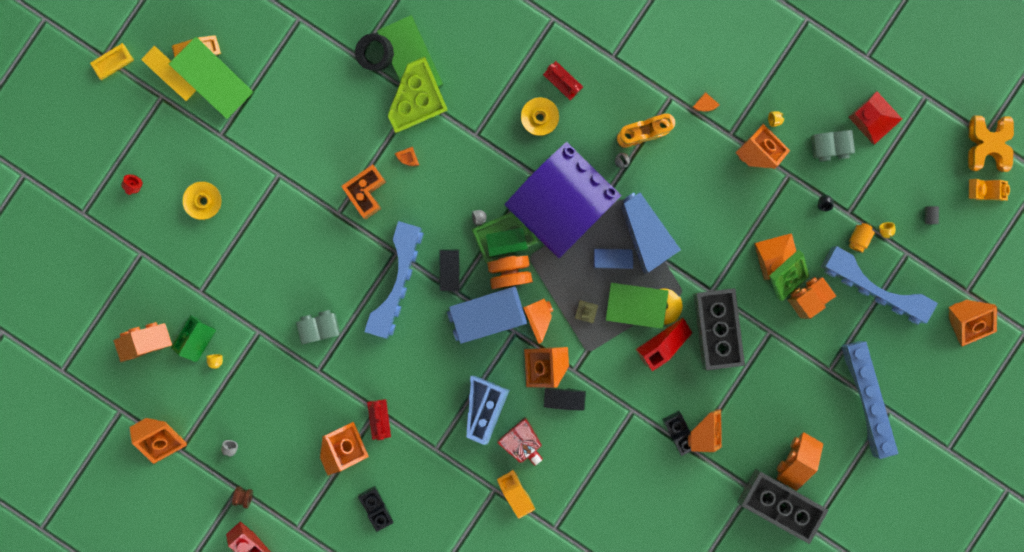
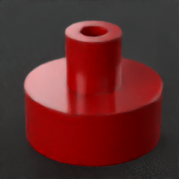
M132 174L125 175L121 183L122 188L128 195L138 193L143 185L142 180Z

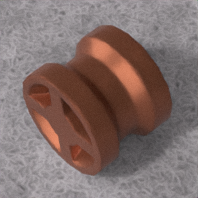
M237 486L233 494L232 505H242L243 508L248 509L252 500L253 490H243L242 487Z

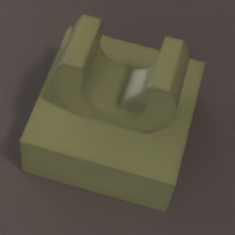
M579 300L575 319L594 323L598 305Z

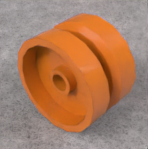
M528 255L519 257L509 256L487 262L489 273H501V276L490 279L491 289L532 283L531 272H519L518 270L527 268L530 265Z

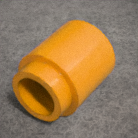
M866 223L856 225L849 240V247L863 253L864 249L868 248L875 233L872 230L873 227Z

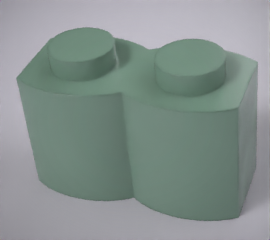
M852 130L814 134L811 136L813 158L819 159V162L830 161L831 157L837 156L838 160L848 159L850 155L855 153Z
M330 310L319 312V316L312 318L311 315L300 317L301 321L296 322L301 344L341 335L336 313H331Z

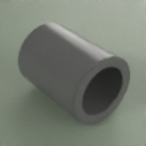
M925 207V224H939V207Z

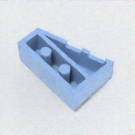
M470 376L471 387L466 437L485 445L489 443L510 390L477 376Z

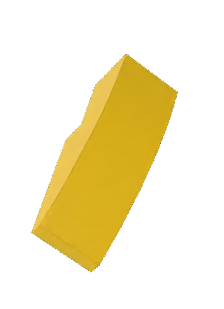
M155 45L141 59L185 101L195 93L196 90L169 65L171 60Z

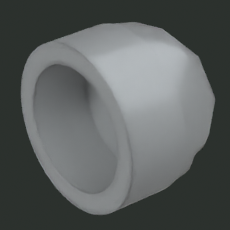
M619 153L615 157V165L618 168H626L630 164V157L626 153ZM621 155L623 156L624 160L626 161V164H625V165H624V163L622 162V160L620 159V156H621Z
M472 211V219L475 226L486 222L487 218L484 211Z
M232 440L224 441L221 448L223 455L234 456L237 452L238 444Z

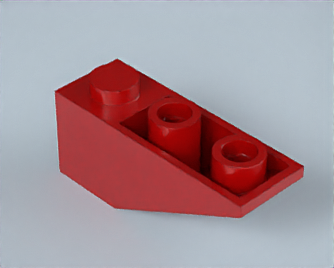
M681 318L638 347L636 351L643 363L653 372L670 360L691 336L692 331L685 319Z
M241 521L226 534L228 547L234 552H271L257 535Z

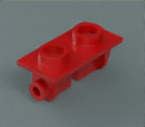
M557 61L551 64L543 74L570 101L583 88Z
M387 400L368 401L372 440L390 438L391 431Z

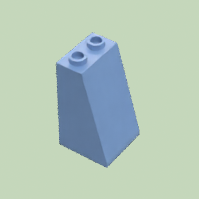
M633 192L623 200L624 204L621 209L644 274H647L681 249L642 194L638 193L635 195Z
M516 286L450 306V311L447 312L450 323L454 322L456 328L453 330L455 340H459L460 344L527 324Z

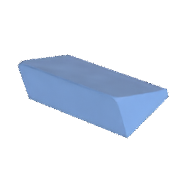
M594 249V268L633 269V251L630 249Z

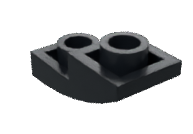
M459 249L439 250L440 291H459Z
M545 388L544 407L563 410H585L586 391L570 388L566 390Z
M677 411L662 420L680 455L683 456L691 451V446L688 445V436L691 435V431L681 412Z
M376 486L358 495L360 502L367 512V517L376 532L394 523Z

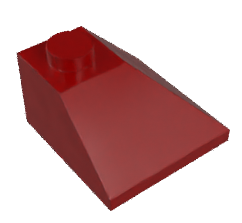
M877 91L848 117L873 145L902 120L899 114Z

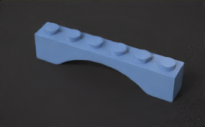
M398 221L393 237L398 255L397 279L388 298L376 310L370 313L365 328L366 333L386 339L389 338V335L393 336L396 327L393 322L395 317H399L401 311L399 302L406 295L407 288L404 286L406 280H410L413 271L410 269V266L417 259L418 251H415L417 243L421 244L424 235L420 227Z
M838 246L831 247L821 265L829 276H838L842 279L841 282L843 284L859 288V293L875 297L874 301L883 306L886 304L891 306L893 312L899 315H907L909 317L908 320L917 325L919 323H927L938 304L922 294L898 295L879 288L862 273L855 257Z
M857 341L842 345L846 365L853 377L862 402L867 425V438L872 455L882 459L899 454L867 342Z

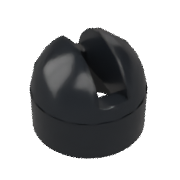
M822 195L818 200V209L824 212L833 209L834 201L831 196Z

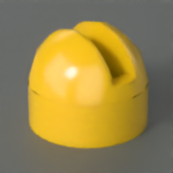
M779 111L770 112L768 115L769 125L771 127L782 125L784 122L783 114Z
M892 222L882 223L879 226L881 236L884 238L893 237L896 231L895 224Z
M221 354L206 356L207 364L210 368L217 369L222 365Z

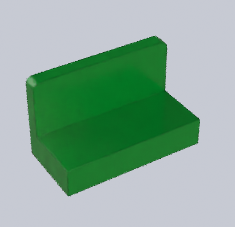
M523 228L486 235L490 257L528 250Z
M190 315L171 349L181 357L198 362L216 330Z

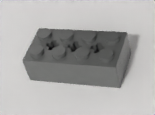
M735 288L693 293L702 368L704 370L745 366ZM715 305L720 308V312H717L718 315L713 312ZM717 325L722 327L720 334L715 331ZM719 344L725 346V350H722V353L718 351Z
M757 469L754 470L737 501L742 507L808 544L811 543L829 511L820 504ZM764 494L769 495L767 499L762 498ZM780 504H785V507H784V508L779 507V506H780ZM798 513L802 514L801 517H796Z

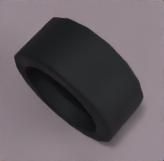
M372 33L366 34L357 42L355 56L363 68L371 71H381L392 62L394 50L391 42L385 36ZM371 41L380 42L384 48L383 58L377 64L368 62L365 57L366 47Z

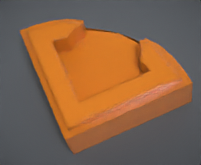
M705 92L692 108L700 112H709L716 109L720 104Z
M413 147L395 153L401 163L407 166H419Z

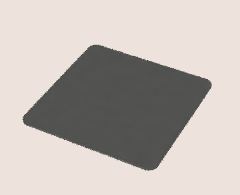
M623 199L616 201L560 259L546 246L534 252L530 257L533 267L579 341L588 351L595 350L633 326V324L606 321L611 283L654 289H669L675 292L678 297L682 294L679 283L665 261L649 273H643L621 209L624 204ZM594 249L632 250L633 269L594 268ZM579 300L598 305L594 323L575 319Z

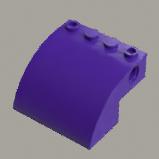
M566 142L520 186L504 205L560 259L622 195Z

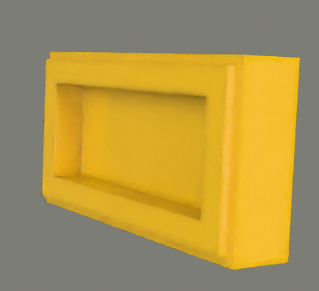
M121 43L90 64L99 79L103 80L133 62L134 59L126 46Z

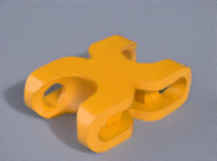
M667 113L626 125L618 133L617 143L622 148H628L645 141L664 137L674 128L675 119L671 114ZM625 134H630L631 139L627 138Z
M974 115L970 119L969 138L977 144L968 151V167L971 171L982 169L987 155H991L995 159L996 168L999 171L1008 172L1011 170L1013 165V149L1005 144V142L1011 140L1014 136V121L1012 117L1004 116L999 119L994 133L986 128L983 116Z

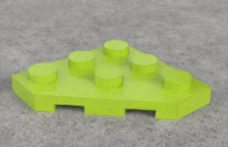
M425 56L406 65L387 114L395 133L448 111Z

